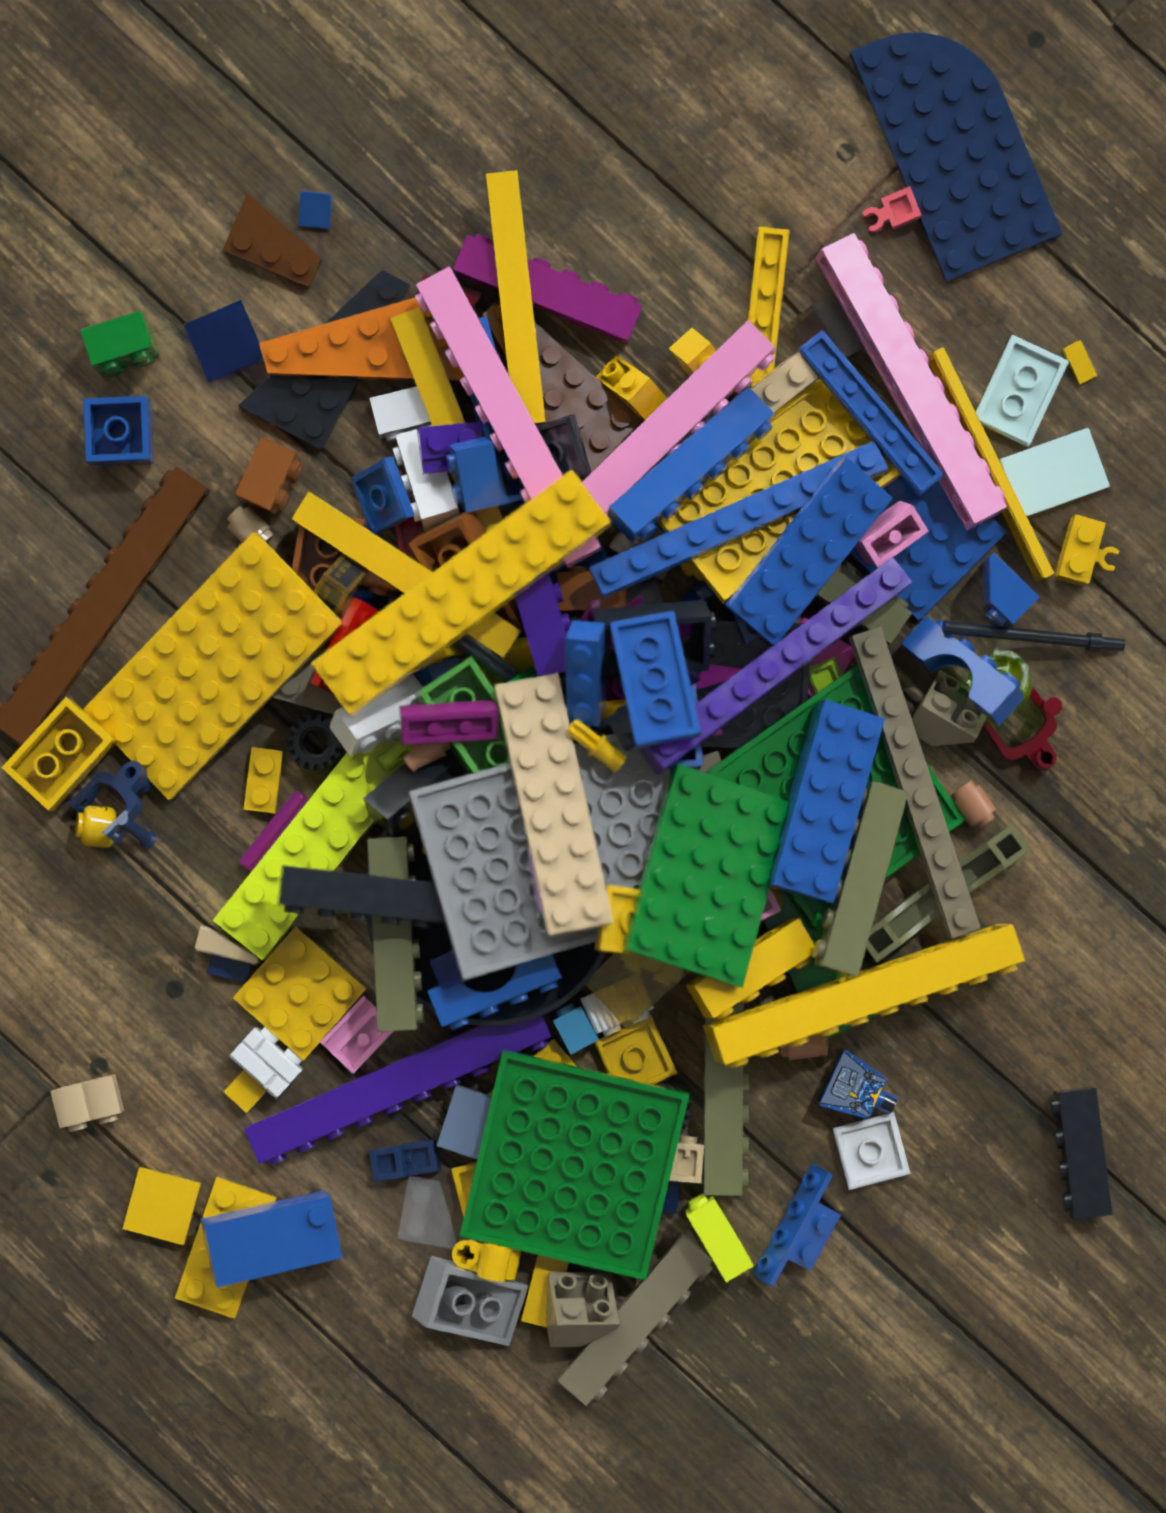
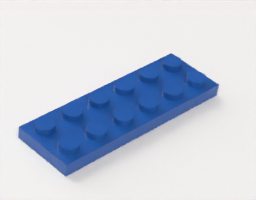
M842 457L725 606L771 646L776 645L893 497L848 457Z

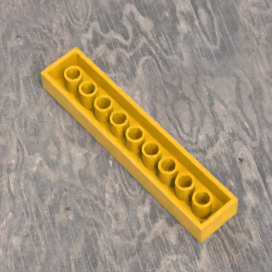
M570 470L313 661L312 665L349 715L355 717L611 527V521L574 471Z
M995 924L859 972V976H844L705 1024L703 1028L714 1061L734 1068L748 1063L747 1057L760 1055L762 1058L779 1052L778 1046L785 1044V1046L795 1047L809 1042L807 1036L814 1034L823 1037L839 1031L838 1025H859L869 1021L867 1015L873 1013L874 1015L880 1014V1016L888 1015L898 1011L897 1005L903 1003L905 1005L910 1003V1006L929 1000L928 994L939 993L940 995H945L958 990L957 984L969 983L973 985L988 979V973H999L1001 975L1018 969L1016 964L1025 961L1013 924Z

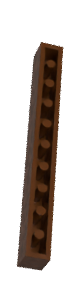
M176 466L173 472L168 470L159 482L161 489L155 497L150 495L140 509L143 512L136 523L131 521L122 534L125 539L118 548L114 546L108 552L104 559L106 566L100 574L95 572L85 586L88 589L82 599H75L67 611L70 616L63 625L59 623L49 636L51 643L45 651L40 649L30 663L33 668L27 676L22 675L16 681L12 688V691L15 693L9 702L3 701L0 704V730L23 745L60 704L211 492Z

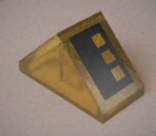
M343 553L322 575L314 593L338 616L370 570Z

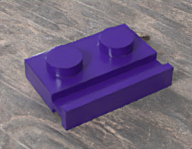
M481 422L417 428L422 475L449 472L446 455L451 454L449 445L482 438Z

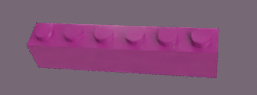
M476 234L475 237L467 235L453 268L454 275L499 293L494 245H492L493 240L481 234ZM534 257L533 261L528 259L534 308L628 345L642 311V305L637 304V298L626 293H621L620 296L608 292V286L596 281H592L590 285L579 280L580 275L570 270L563 269L562 273L550 268L551 264L537 257Z

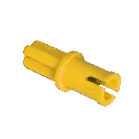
M577 719L568 727V734L589 750L587 755L590 757L593 755L613 773L625 762L627 756L606 741L604 734L599 737Z

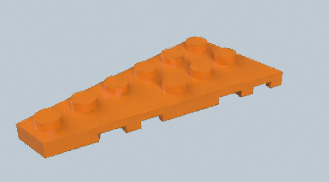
M411 298L261 342L259 345L268 375L282 376L308 375L338 378L414 379L390 318L418 308L420 305L416 298ZM428 310L423 313L448 380L461 382L460 379L465 376L459 366L452 367L444 352L450 348L444 338L441 340L437 339L430 326V323L435 320Z

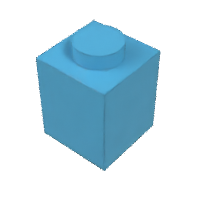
M573 1003L556 1011L558 1017L553 1022L570 1054L599 1040L581 1005L575 1008Z

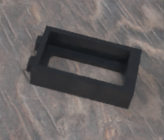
M705 600L591 609V622L605 623V653L601 664V680L621 679L615 648L610 649V622L674 611L677 624L691 623V637L687 642L681 643L685 664L694 672L709 671L710 658H714L715 654L714 642L711 639V631H715L716 628L714 612L709 611Z

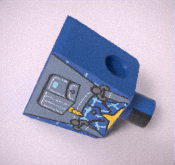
M842 1048L817 1103L823 1107L868 1119L874 1107L891 1114L898 1097L882 1090L887 1080L886 1077Z

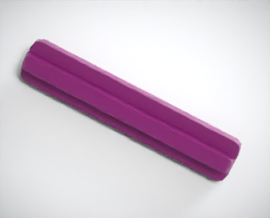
M297 790L292 793L241 857L239 862L243 867L252 872L308 802L306 796Z

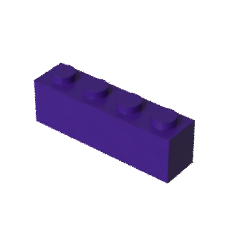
M548 573L519 594L516 600L538 677L557 673L559 677L566 676L565 638L571 625L567 613L561 615L558 603L563 602L559 583L552 585Z

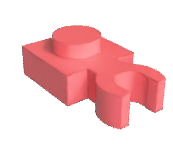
M910 186L881 198L884 205L883 208L870 207L863 211L865 218L871 215L878 216V222L868 227L871 233L881 231L887 222H890L892 228L896 229L922 217Z

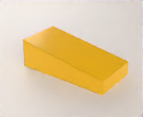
M1081 340L1062 349L1079 385L1098 376Z

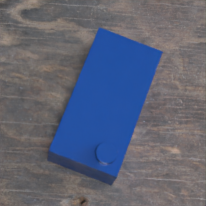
M325 1190L200 1219L212 1279L217 1288L342 1258L331 1198Z

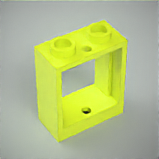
M701 1193L687 1202L689 1208L685 1209L686 1215L726 1282L754 1266L713 1195L706 1197L704 1193Z

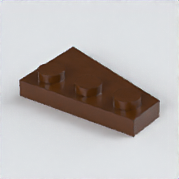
M247 193L224 245L223 252L310 289L322 259Z

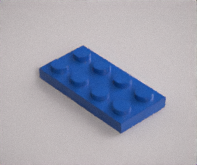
M674 611L610 622L636 748L699 737L701 732Z

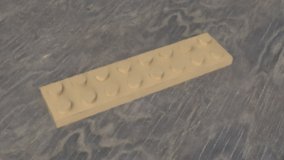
M557 673L497 684L494 690L527 843L530 849L547 935L551 937L612 925L613 919L572 737L567 732L570 725L559 675Z

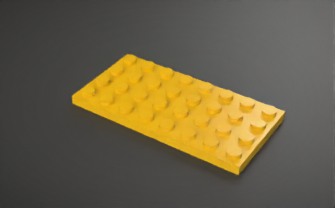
M818 379L774 412L771 424L773 428L763 439L758 440L755 438L748 444L750 446L749 450L740 459L736 460L733 457L725 464L727 468L718 478L713 480L710 477L702 484L704 488L692 500L686 498L679 504L680 509L669 520L663 518L658 524L668 533L868 444L872 440L824 383ZM880 451L888 466V470L886 473L873 478V480L880 487L884 488L901 475ZM798 512L693 558L689 562L724 604L732 597Z
M253 532L83 710L116 740L115 744L131 761L138 762L147 770L148 779L168 800H171L337 631L342 622L257 532Z

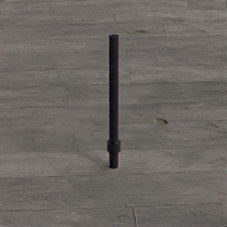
M944 621L942 624V632L944 634L1084 647L1086 651L1100 652L1101 649L1123 651L1125 648V639L1102 637L1101 633L1087 632L1086 635L952 621Z

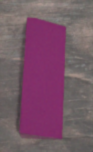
M494 700L399 706L402 745L498 739V708Z

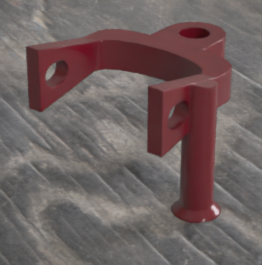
M1029 688L1025 692L1044 716V723L1036 734L1017 746L1006 747L988 720H985L982 728L1005 759L1015 760L1025 755L1034 768L1047 770L1057 760V755L1047 739L1056 731L1058 724L1054 716L1061 712L1062 702L1057 697L1042 699L1035 688ZM1041 752H1046L1047 760L1044 763L1040 759Z

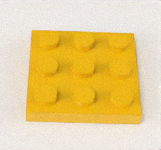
M295 926L236 993L233 999L302 1060H305L367 988Z

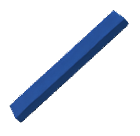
M823 330L797 350L819 379L867 436L876 443L878 449L918 496L945 475Z

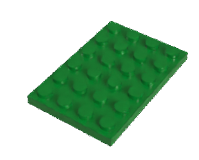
M674 764L623 950L731 986L743 987L770 885L768 884L790 802L681 764Z

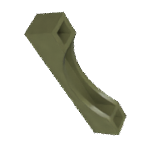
M1012 824L1005 826L959 860L969 893L1031 850ZM930 882L872 924L865 951L874 962H879L940 915Z

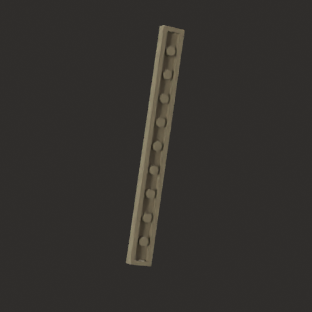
M878 627L851 636L849 640L873 713L876 716L885 718L881 737L898 789L908 792L905 810L948 939L955 938L980 929L981 927L882 628Z

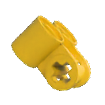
M470 1239L460 1241L454 1246L452 1258L458 1267L477 1272L478 1277L496 1282H505V1279L515 1280L522 1251ZM468 1249H470V1252L474 1254L473 1259H471L472 1257L470 1254H467Z

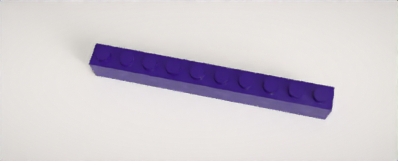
M892 557L695 705L701 732L699 737L641 747L639 752L659 776L904 592L912 581Z
M543 1015L517 1024L503 1026L479 1025L249 1125L244 1130L258 1163L267 1161L270 1166L286 1159L284 1153L296 1148L298 1153L314 1147L315 1143L313 1140L325 1135L328 1141L344 1134L343 1127L354 1123L356 1128L373 1121L372 1114L383 1110L385 1115H388L403 1108L401 1102L411 1097L415 1103L431 1096L430 1089L442 1085L443 1090L461 1083L459 1077L471 1072L472 1077H475L490 1070L488 1064L501 1060L503 1049L517 1052L529 1047L532 1052L548 1045L546 1039L552 1035Z

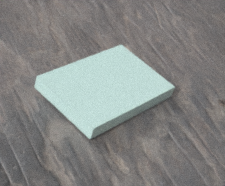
M1012 335L976 410L982 426L1029 447L1069 361Z
M1089 427L999 460L1027 517L1110 487Z

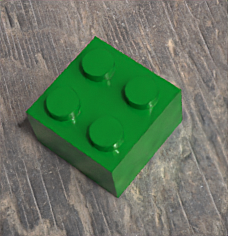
M141 310L80 329L91 365L100 375L105 374L106 377L117 376L124 372L123 368L134 364L136 368L145 367L154 363L153 358L160 356L149 320Z

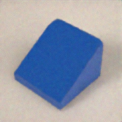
M300 191L298 226L330 229L333 205L332 195Z

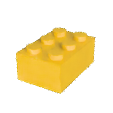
M65 697L2 766V769L48 811H55L111 750L116 740L72 699Z

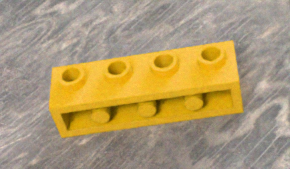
M788 918L755 940L743 987L731 986L701 975L687 983L686 987L705 1018L716 1017L717 1020H720L734 1011L732 1006L738 1002L746 1003L756 998L760 994L758 990L766 984L773 986L786 977L784 974L786 971L793 967L799 969L812 961L810 956L813 955L815 944L799 918Z

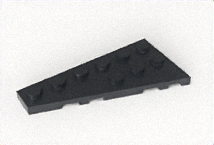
M381 270L326 323L401 302L407 294L410 284ZM270 375L238 406L322 451L361 378Z

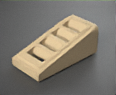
M200 926L195 946L196 951L254 965L260 963V958L246 947L208 926Z

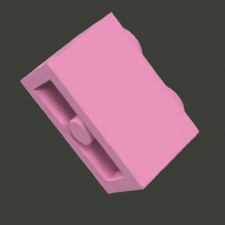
M899 500L877 517L855 547L865 563L879 568L929 531L914 506Z

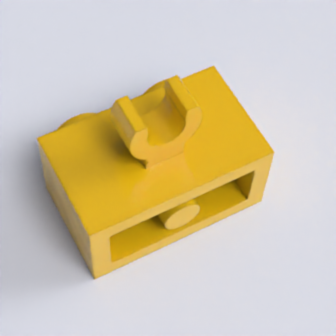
M1076 514L1070 518L1053 579L1084 587L1090 582L1095 563L1103 571H1114L1115 566L1108 565L1105 562V555L1112 554L1117 556L1119 550L1115 547L1099 549L1106 525L1105 522Z

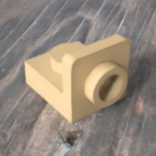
M679 1137L669 1181L701 1183L704 1144L697 1143L698 1137Z

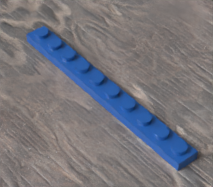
M872 441L589 567V573L604 599L799 512L842 457H848L871 479L886 473L888 466L876 443Z

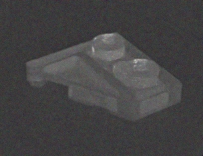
M411 1175L408 1177L397 1239L453 1249L458 1243L440 1181Z

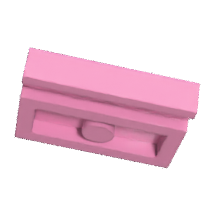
M363 996L320 1043L354 1074L393 1031L378 1032L377 1007Z

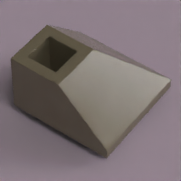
M939 670L911 719L918 738L931 746L974 742L987 716L980 712L968 697L971 688Z
M548 1272L546 1324L550 1347H582L619 1328L620 1323L610 1272Z

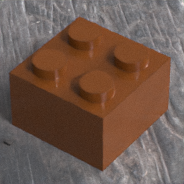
M261 437L235 495L241 502L276 517L277 512H283L288 504L290 495L287 493L291 482L296 484L303 471L301 459L297 452Z

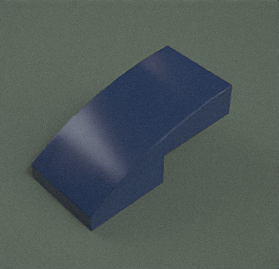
M436 1139L369 1150L374 1182L440 1171L441 1166Z

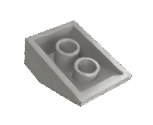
M431 1256L412 1317L426 1328L509 1346L529 1286L515 1280L505 1279V1282H496L477 1276V1272L462 1269L452 1260Z

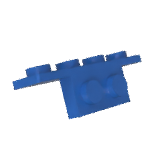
M812 1164L808 1172L803 1176L799 1189L793 1200L788 1204L784 1217L778 1228L773 1232L772 1239L763 1256L759 1259L753 1273L755 1277L771 1287L775 1285L787 1260L812 1270L841 1215L819 1203L832 1178L831 1173Z

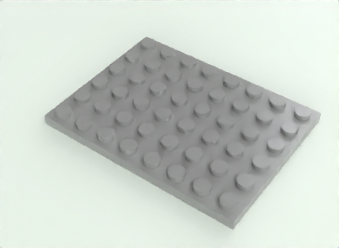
M615 734L606 736L605 740L627 756L625 762L615 773L593 755L591 757L588 756L589 750L584 746L576 744L574 748L605 885L639 889L671 776L670 769L668 768L658 776L639 752L640 748L635 747L629 752L625 751ZM510 763L408 792L462 980L597 940L598 927L551 937L547 935L543 912L537 911L527 850L528 843Z

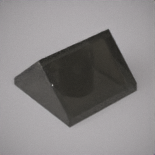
M835 294L810 305L783 327L796 350L821 330L826 333L848 360L865 350Z

